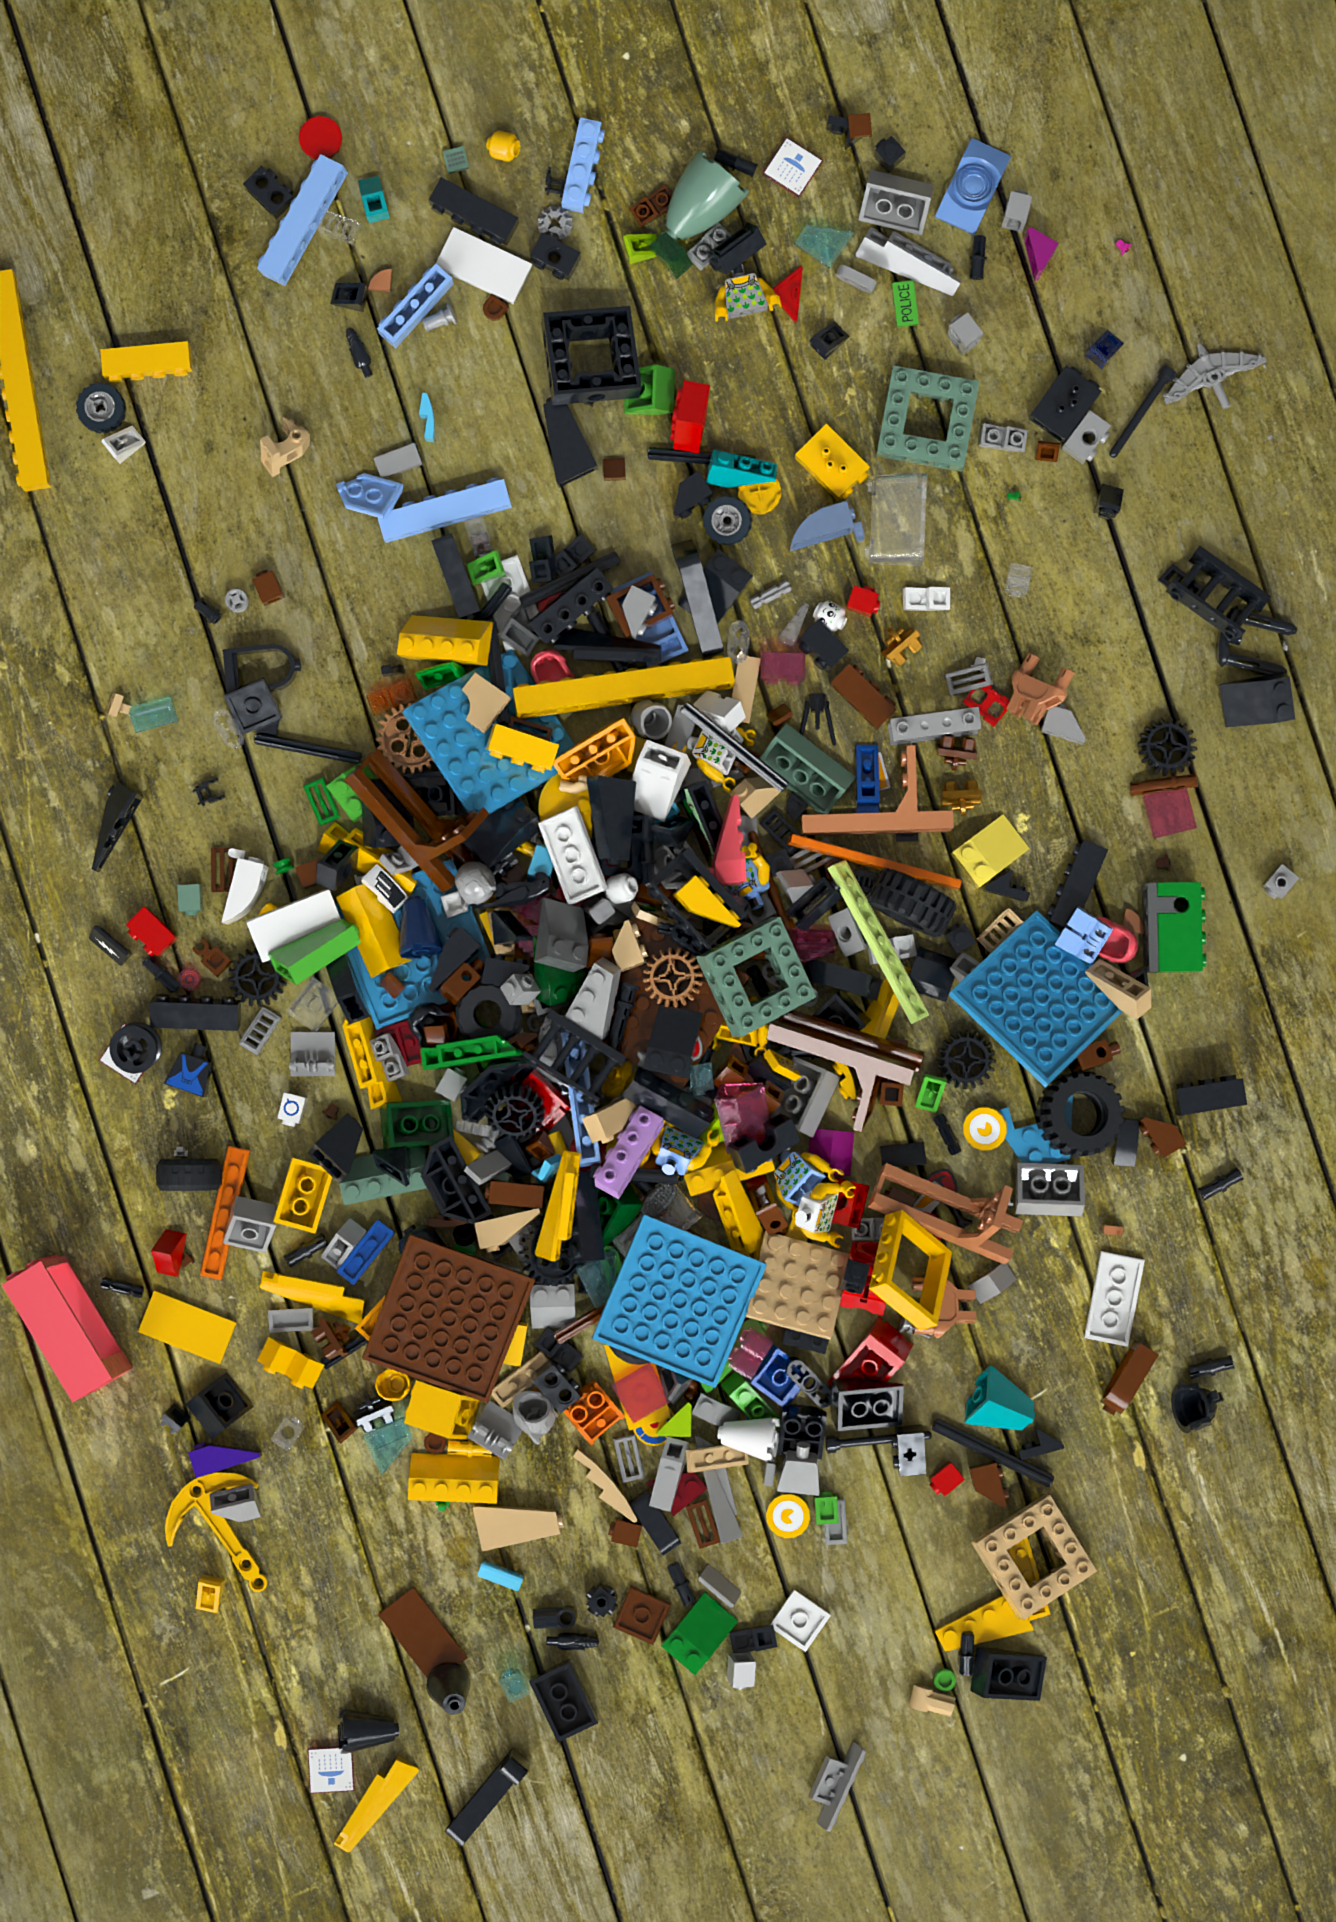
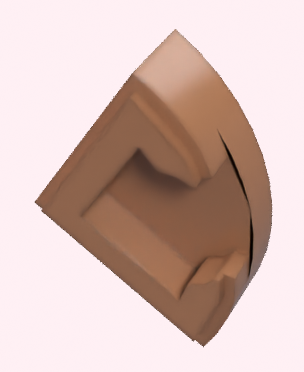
M392 269L378 272L371 279L368 290L391 292Z
M1125 909L1122 926L1133 933L1143 935L1144 926L1140 917L1134 911Z
M1102 1225L1101 1232L1108 1235L1122 1236L1124 1227Z

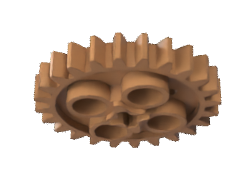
M400 704V711L398 712L391 708L393 715L390 716L385 713L387 722L380 721L379 723L383 726V729L376 730V732L382 735L376 738L377 742L382 743L377 748L380 751H385L383 755L386 758L389 757L388 761L391 764L395 763L394 768L396 770L401 766L403 774L406 773L408 768L412 774L415 773V768H418L423 773V766L425 765L432 769L430 762H434L427 750L422 757L414 755L416 747H424L415 731L414 736L417 740L412 741L410 756L406 757L409 747V741L406 737L411 736L412 727L409 724L407 730H398V723L401 720L407 721L402 713L405 708L402 704ZM397 741L404 743V749L401 752L393 751V744Z

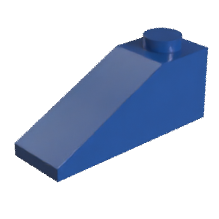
M856 745V813H878L880 801L878 745Z

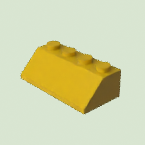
M411 615L399 634L397 655L413 660L454 661L458 664L487 666L493 622Z
M762 1129L719 1142L717 1146H712V1152L705 1164L698 1169L688 1170L684 1175L690 1197L715 1190L721 1183V1176L730 1170H735L740 1182L774 1172L773 1161L765 1162L758 1166L755 1171L747 1174L736 1169L727 1145L744 1135L756 1140L757 1145L761 1144L765 1139Z
M411 1453L408 1500L497 1503L500 1457L472 1456V1458H468L467 1455Z

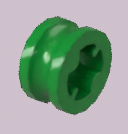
M290 857L272 864L277 869L276 875L295 868L294 865L290 864Z

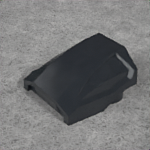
M919 946L909 978L917 993L946 1002L955 978L950 967L957 959Z
M793 1404L783 1407L778 1455L785 1454L788 1450L796 1451L798 1442H807L810 1444L809 1452L816 1453L818 1459L822 1460L827 1412L814 1406Z

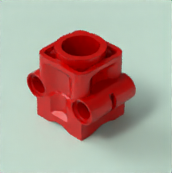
M869 1241L852 1242L848 1259L868 1264L870 1268L862 1295L850 1293L842 1289L839 1306L850 1309L862 1308L873 1314L883 1316L886 1302L869 1289L879 1243Z

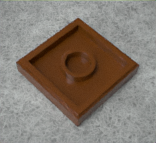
M630 1586L613 1628L654 1645L671 1603Z

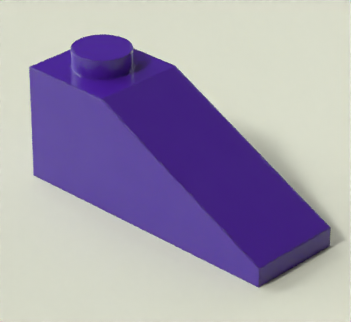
M206 1442L193 1445L194 1450L188 1452L196 1478L262 1456V1452L258 1450L218 1444L206 1445Z

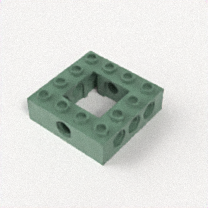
M893 365L876 456L962 472L980 381ZM910 394L918 395V398L940 399L939 402H944V400L953 402L946 442L903 434Z
M769 917L696 956L730 1033L734 1037H743L816 998L780 917ZM765 950V958L769 959L775 972L774 977L778 979L782 990H772L768 992L769 995L758 1001L749 1002L733 966Z

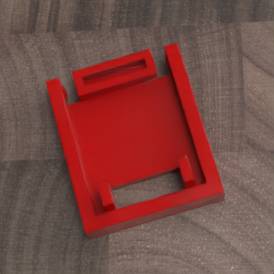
M534 1069L522 1083L523 1087L528 1083V1086L532 1087L531 1092L537 1090L539 1093L538 1097L543 1098L545 1119L542 1121L543 1125L540 1128H536V1132L539 1133L544 1130L547 1133V1130L549 1131L567 1113V1110L571 1109L569 1100ZM533 1111L528 1112V1115L524 1116V1120L528 1119L533 1114Z
M878 1316L863 1342L868 1345L870 1350L873 1349L887 1360L890 1366L893 1365L899 1370L905 1363L914 1343L912 1341L908 1342L906 1340L907 1337L898 1332L888 1322L884 1323L882 1321L883 1318Z

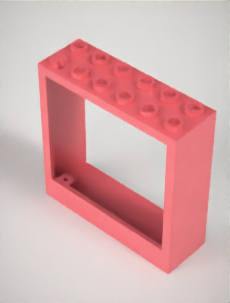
M56 1254L42 1259L39 1258L38 1260L35 1259L25 1265L26 1269L16 1271L5 1278L7 1282L2 1284V1287L72 1403L99 1390L133 1369L65 1255L58 1257Z

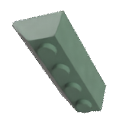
M787 723L760 757L763 762L789 782L787 788L820 814H828L856 778Z
M425 1147L407 1149L411 1161L410 1184L407 1187L377 1168L373 1154L354 1158L350 1172L340 1183L344 1205L425 1189L426 1186L420 1177L427 1159Z

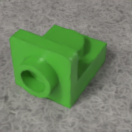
M820 1491L819 1496H814L816 1525L839 1523L836 1494H832V1491Z

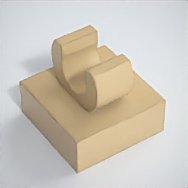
M112 693L105 714L112 717H117L118 712L129 715L131 706L122 703L124 696Z

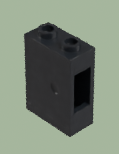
M1067 365L1029 417L1030 421L1062 444H1065L1102 392L1099 389L1100 386L1091 379L1086 380L1081 376L1082 373L1073 366L1069 368Z

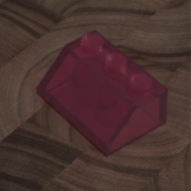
M720 1084L715 1103L727 1154H730L727 1145L744 1135L756 1140L757 1145L761 1144L766 1136L763 1124L771 1119L764 1084Z

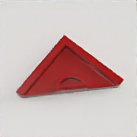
M802 266L798 267L772 288L774 293L780 297L783 310L794 323L798 320Z

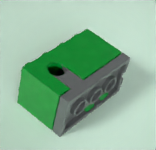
M1201 882L1146 883L1142 885L1143 963L1147 967V973H1197L1203 971V967H1206L1207 958L1206 954H1203L1202 945L1206 944V932L1202 931V923H1205L1206 920L1205 909H1202V900H1205V888L1201 887ZM1176 899L1183 904L1182 912H1178L1174 908V901Z

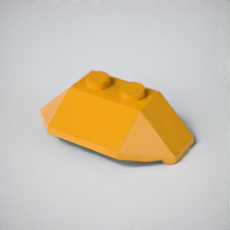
M623 717L607 724L555 758L553 765L565 781L578 782L580 775L610 777L632 763L636 735Z

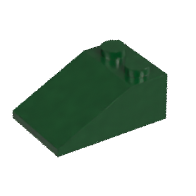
M538 935L533 936L534 960ZM534 962L535 982L541 991L535 998L549 1006L574 1000L587 977L585 969L582 968L576 972H570Z
M450 1100L386 1103L380 1107L383 1149L406 1146L407 1149L431 1147L450 1135L454 1140Z
M628 1183L619 1199L597 1188L604 1248L635 1220L643 1205L630 1183Z

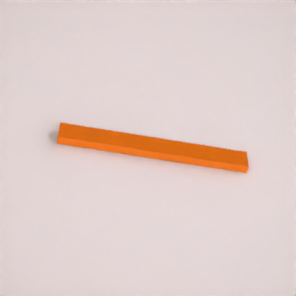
M796 834L789 837L787 844L879 870L885 868L894 869L919 881L952 890L960 889L962 882L961 879Z

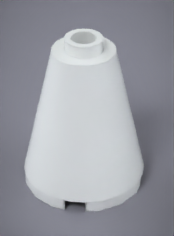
M763 1418L724 1422L723 1426H719L718 1439H721V1444L767 1462H774L773 1457H776L780 1433L776 1431V1426L780 1427L779 1418Z

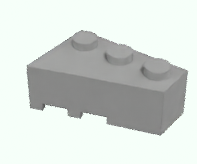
M604 957L596 961L564 1017L600 1041H603L610 1035V1023L614 1013L613 1006L615 996L617 995L621 968Z

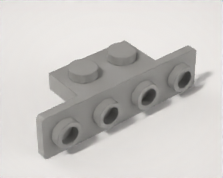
M852 1743L844 1762L826 1755L808 1795L812 1800L825 1804L817 1824L826 1831L830 1832L836 1823L840 1809L846 1801L848 1791L855 1781L856 1773L864 1761L866 1749L858 1743Z

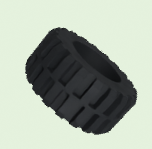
M889 868L880 871L867 897L868 903L884 915L916 931L937 938L944 934L956 910L955 901L944 893L914 877Z
M1089 1071L1073 1072L1055 1078L1050 1083V1086L1043 1089L1042 1093L1044 1095L1039 1097L1037 1102L1040 1105V1109L1036 1110V1117H1040L1037 1127L1038 1129H1043L1044 1134L1041 1136L1044 1141L1049 1140L1051 1142L1049 1146L1052 1149H1059L1061 1154L1071 1155L1072 1157L1094 1155L1105 1151L1106 1147H1111L1115 1143L1114 1138L1119 1137L1122 1132L1119 1126L1124 1125L1125 1118H1121V1113L1125 1112L1124 1105L1120 1106L1119 1100H1122L1120 1093L1115 1094L1113 1091L1116 1089L1113 1083H1106L1107 1078L1102 1075L1096 1076L1094 1072ZM1080 1093L1087 1096L1096 1109L1095 1126L1086 1135L1074 1133L1068 1127L1064 1118L1065 1104L1073 1094Z

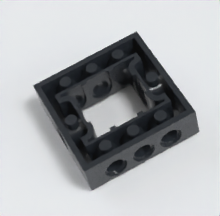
M630 306L543 313L541 327L552 405L639 398L642 386ZM609 339L613 370L588 374L587 372H580L572 381V360H569L568 352L569 342Z

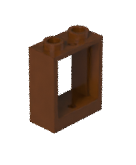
M654 574L632 584L640 589L651 583L665 610L645 621L648 624L646 630L672 617V610L675 609L671 598H665L662 592L665 590V587L660 577L656 579ZM632 585L606 597L614 617L625 638L628 639L632 635L625 614L617 600L627 596Z
M492 1180L491 1184L486 1185L485 1198H489V1203L543 1208L546 1185Z

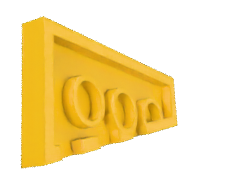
M1001 1595L934 1631L946 1652L961 1648V1634L964 1631L973 1632L975 1645L1033 1631L1034 1629L1028 1617L1024 1620L1016 1617L1004 1595Z

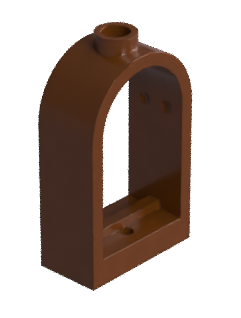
M1134 1340L1101 1397L1100 1402L1104 1404L1102 1409L1113 1416L1116 1412L1119 1414L1123 1413L1159 1354Z

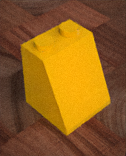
M416 1380L411 1389L409 1406L405 1410L404 1423L449 1439L469 1440L467 1436L473 1428L480 1400L426 1381Z

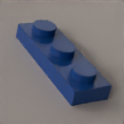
M377 1219L336 1272L355 1285L395 1232Z

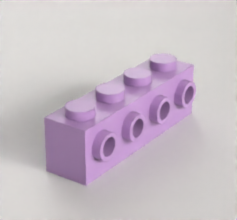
M642 1106L637 1111L631 1113L628 1118L629 1124L627 1128L619 1132L616 1146L608 1150L605 1156L606 1162L603 1167L599 1166L593 1176L597 1188L617 1199L622 1195L664 1126L662 1117Z

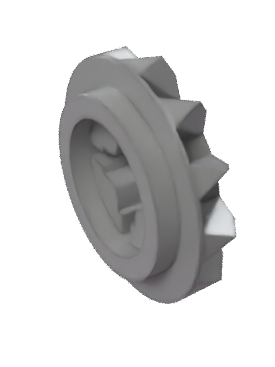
M550 206L542 210L538 218L539 232L560 241L571 232L572 218L568 211L560 206ZM549 217L554 220L560 218V228L556 226L550 228L551 221Z

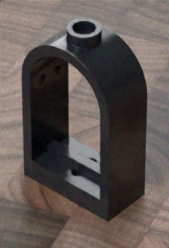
M268 644L222 650L227 692L240 687L237 655L278 651L288 656L290 660L288 676L279 683L268 684L270 691L282 690L288 687L294 681L297 671H301L300 658H294L281 645Z

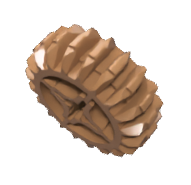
M671 947L668 948V955L663 950H660V959L654 954L652 958L656 962L654 964L649 961L646 963L652 969L651 971L644 970L643 972L650 975V978L643 979L644 983L651 984L645 990L647 992L654 990L650 998L654 999L659 996L657 999L658 1004H661L665 999V1007H669L671 1001H673V1006L678 1008L679 1000L685 1006L687 1005L686 997L691 1001L694 1000V997L691 995L692 991L696 994L700 993L695 988V985H703V982L697 980V977H703V973H696V970L701 967L699 964L693 966V963L697 960L696 957L693 956L688 960L690 952L686 951L681 956V948H677L676 954H673ZM675 960L683 961L689 967L690 972H678ZM668 961L667 971L662 975L656 976L658 968ZM673 971L674 974L680 976L674 985L672 981L663 979L668 978ZM691 979L688 988L678 995L680 983ZM656 983H668L672 996L663 994L658 989Z

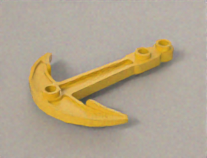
M213 1472L192 1480L181 1489L171 1503L165 1524L167 1545L173 1546L177 1530L185 1518L183 1515L195 1506L230 1553L233 1563L243 1578L249 1580L250 1588L255 1592L263 1591L268 1584L267 1577L260 1573L259 1565L249 1550L243 1547L227 1519L212 1514L210 1506L211 1493L223 1488L228 1490L253 1484L254 1488L257 1489L259 1484L244 1475L234 1472ZM195 1486H199L201 1488L200 1494H196L193 1489ZM249 1560L251 1563L250 1567H245L243 1561ZM261 1578L263 1585H256L255 1580Z

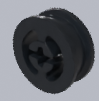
M132 1022L119 1029L113 1035L109 1045L110 1056L114 1064L124 1072L132 1074L142 1073L159 1060L162 1053V1041L158 1032L150 1025L143 1022ZM132 1034L133 1038L125 1043L127 1047L123 1049L124 1037ZM149 1047L148 1058L145 1061H140L139 1057L147 1052L145 1048Z

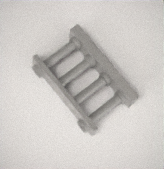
M979 707L890 719V723L887 724L890 746L940 740L943 734H951L955 737L978 734L977 730L981 729Z

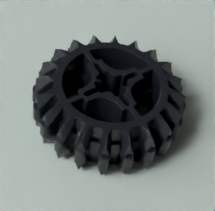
M1162 717L1159 718V725L1154 720L1151 721L1152 729L1148 726L1144 727L1147 735L1142 733L1139 735L1145 741L1137 743L1138 747H1144V750L1138 751V755L1145 754L1146 756L1141 762H1150L1147 766L1148 770L1155 766L1154 774L1156 775L1160 772V769H1163V776H1167L1168 770H1170L1171 775L1176 774V768L1182 773L1184 771L1183 765L1186 767L1191 765L1187 758L1190 760L1195 759V755L1190 753V751H1197L1196 746H1191L1197 739L1189 738L1194 733L1193 730L1186 733L1185 729L1188 724L1185 723L1180 727V719H1176L1174 724H1172V717H1168L1166 723ZM1165 729L1162 741L1150 742L1155 732ZM1172 731L1180 735L1184 745L1177 743L1173 739ZM1166 740L1169 746L1175 747L1173 749L1168 750L1169 753L1166 752L1165 747L1160 746L1162 744L1164 745L1166 743ZM1150 749L1160 752L1161 760H1163L1162 763L1154 758ZM1184 751L1182 758L1177 763L1169 764L1173 752Z
M255 947L253 955L249 949L245 950L246 958L242 954H238V958L241 960L240 963L235 960L232 961L233 965H236L237 968L236 970L229 968V972L235 973V977H228V981H235V984L231 985L230 989L238 988L234 996L239 997L243 994L241 998L242 1003H245L249 998V1006H253L255 1000H257V1006L262 1007V1000L265 1001L266 1005L271 1004L269 997L277 1001L278 997L275 995V992L283 994L284 991L279 986H287V982L281 981V978L285 977L276 971L275 973L263 971L262 964L260 963L261 958ZM253 960L252 971L241 975L244 966ZM257 971L261 975L269 976L263 977V980H260L261 982L258 984L257 980L248 978L253 977ZM275 979L273 987L262 995L264 983ZM241 982H252L256 995L248 993Z
M965 1030V1037H962L961 1031H957V1039L950 1034L948 1037L951 1043H948L946 1040L942 1041L946 1049L938 1048V1052L944 1054L943 1057H936L938 1061L943 1060V1064L938 1065L937 1069L945 1068V1071L940 1075L941 1077H945L947 1074L950 1076L947 1079L948 1084L953 1079L956 1080L954 1083L955 1088H958L960 1082H962L964 1090L967 1089V1083H970L971 1088L974 1089L976 1088V1080L980 1085L984 1084L981 1079L982 1076L990 1079V1076L986 1073L987 1070L994 1072L995 1069L990 1067L989 1063H996V1059H989V1055H994L995 1051H987V1048L992 1044L991 1042L983 1044L986 1039L985 1036L977 1040L978 1032H974L973 1036L970 1037V1031ZM964 1041L961 1054L949 1056L953 1046ZM970 1042L976 1044L981 1049L984 1057H976L971 1053ZM966 1048L968 1057L977 1059V1061L968 1063V1066H964L965 1064L961 1060H955V1058L964 1057L963 1054L966 1053ZM948 1062L960 1065L962 1078L952 1072ZM983 1064L981 1071L976 1076L969 1078L971 1066Z
M512 1082L510 1087L503 1084L502 1090L496 1087L494 1094L491 1093L489 1095V1101L486 1102L487 1110L485 1111L488 1125H492L493 1132L499 1130L500 1137L507 1134L508 1139L511 1136H516L517 1140H519L520 1135L527 1139L529 1132L535 1134L536 1128H540L542 1121L545 1119V1106L543 1098L538 1097V1091L531 1092V1086L523 1088L522 1082L519 1086H515L514 1082ZM507 1102V1105L498 1111V1107L502 1103ZM533 1111V1114L524 1120V1116L528 1115V1112Z

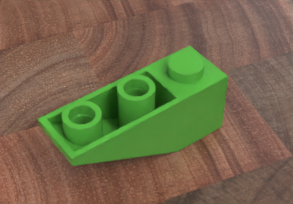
M735 1371L721 1384L729 1397L751 1420L779 1418L781 1426V1418L738 1371Z

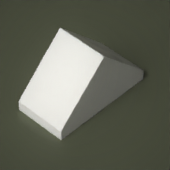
M133 426L112 434L101 441L119 464L146 443Z

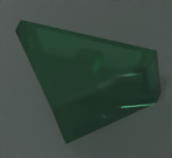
M665 231L648 245L675 279H678L693 265L685 249Z

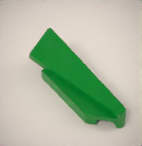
M500 1035L436 1045L437 1048H420L423 1070H437L523 1054L521 1050L516 1049Z

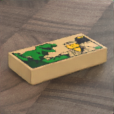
M634 901L631 907L636 918L658 926L659 922L677 924L673 916L669 917L664 912Z

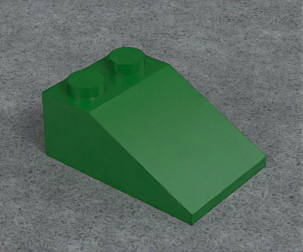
M704 1592L661 1642V1647L692 1674L696 1675L737 1624L738 1620Z

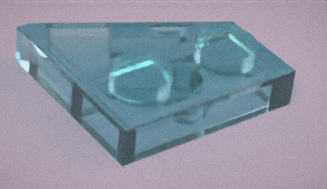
M806 225L794 242V245L830 269L854 236V233L852 231L843 232L832 228H818L817 226Z
M613 1248L604 1252L605 1260L584 1263L576 1268L595 1308L606 1304L616 1280V1251Z
M404 1416L363 1435L381 1475L386 1472L389 1465L413 1438L408 1425L404 1423Z

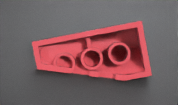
M733 795L729 799L711 868H708L722 886H739L747 881L745 852H740L743 833L738 830V826L741 824L738 795Z

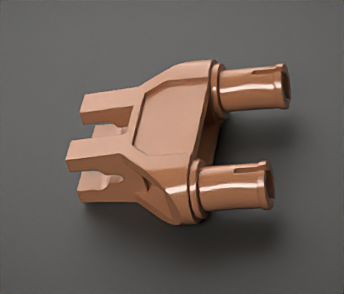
M1027 653L1020 669L1014 670L1012 674L1014 694L1006 709L1012 712V715L1021 718L1027 708L1023 717L1028 719L1030 723L1038 725L1046 710L1059 705L1065 700L1067 696L1066 689L1075 673L1063 667L1054 684L1044 683L1031 676L1040 658Z
M912 1277V1291H922L925 1278ZM947 1280L938 1325L920 1331L912 1324V1328H914L912 1330L913 1335L932 1334L933 1337L940 1338L954 1324H973L976 1321V1311H959L958 1302H973L976 1299V1291L957 1289Z

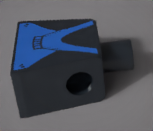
M195 1043L191 1055L181 1052L164 1084L206 1098L213 1064L203 1059L207 1047Z

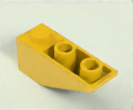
M696 875L692 876L673 894L688 912L733 928L741 926L738 922L740 919L733 910L730 909L728 911L723 906L724 900L717 893L712 894L708 889L709 884L701 876L699 878Z

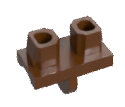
M943 734L940 744L936 746L937 755L951 756L945 757L944 763L952 764L951 770L956 771L958 765L966 766V759L977 760L978 753L975 749V738L963 737L962 747L954 746V735Z
M324 1317L318 1319L317 1321L320 1325L314 1328L311 1334L318 1343L328 1337L330 1343L321 1348L326 1358L330 1360L339 1354L342 1357L349 1354L339 1339L342 1338L343 1342L349 1340L347 1335L350 1331L349 1325H341L339 1321H335L333 1323L335 1329H333L331 1324L325 1321Z

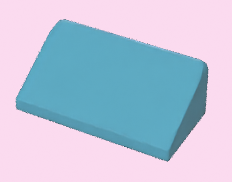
M486 1560L482 1561L478 1572L479 1577L515 1591H519L524 1578L522 1574Z

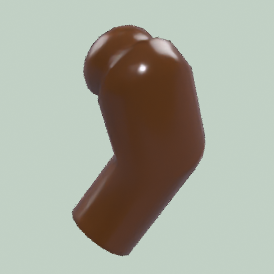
M694 1379L684 1395L688 1402H693L700 1395L698 1381Z

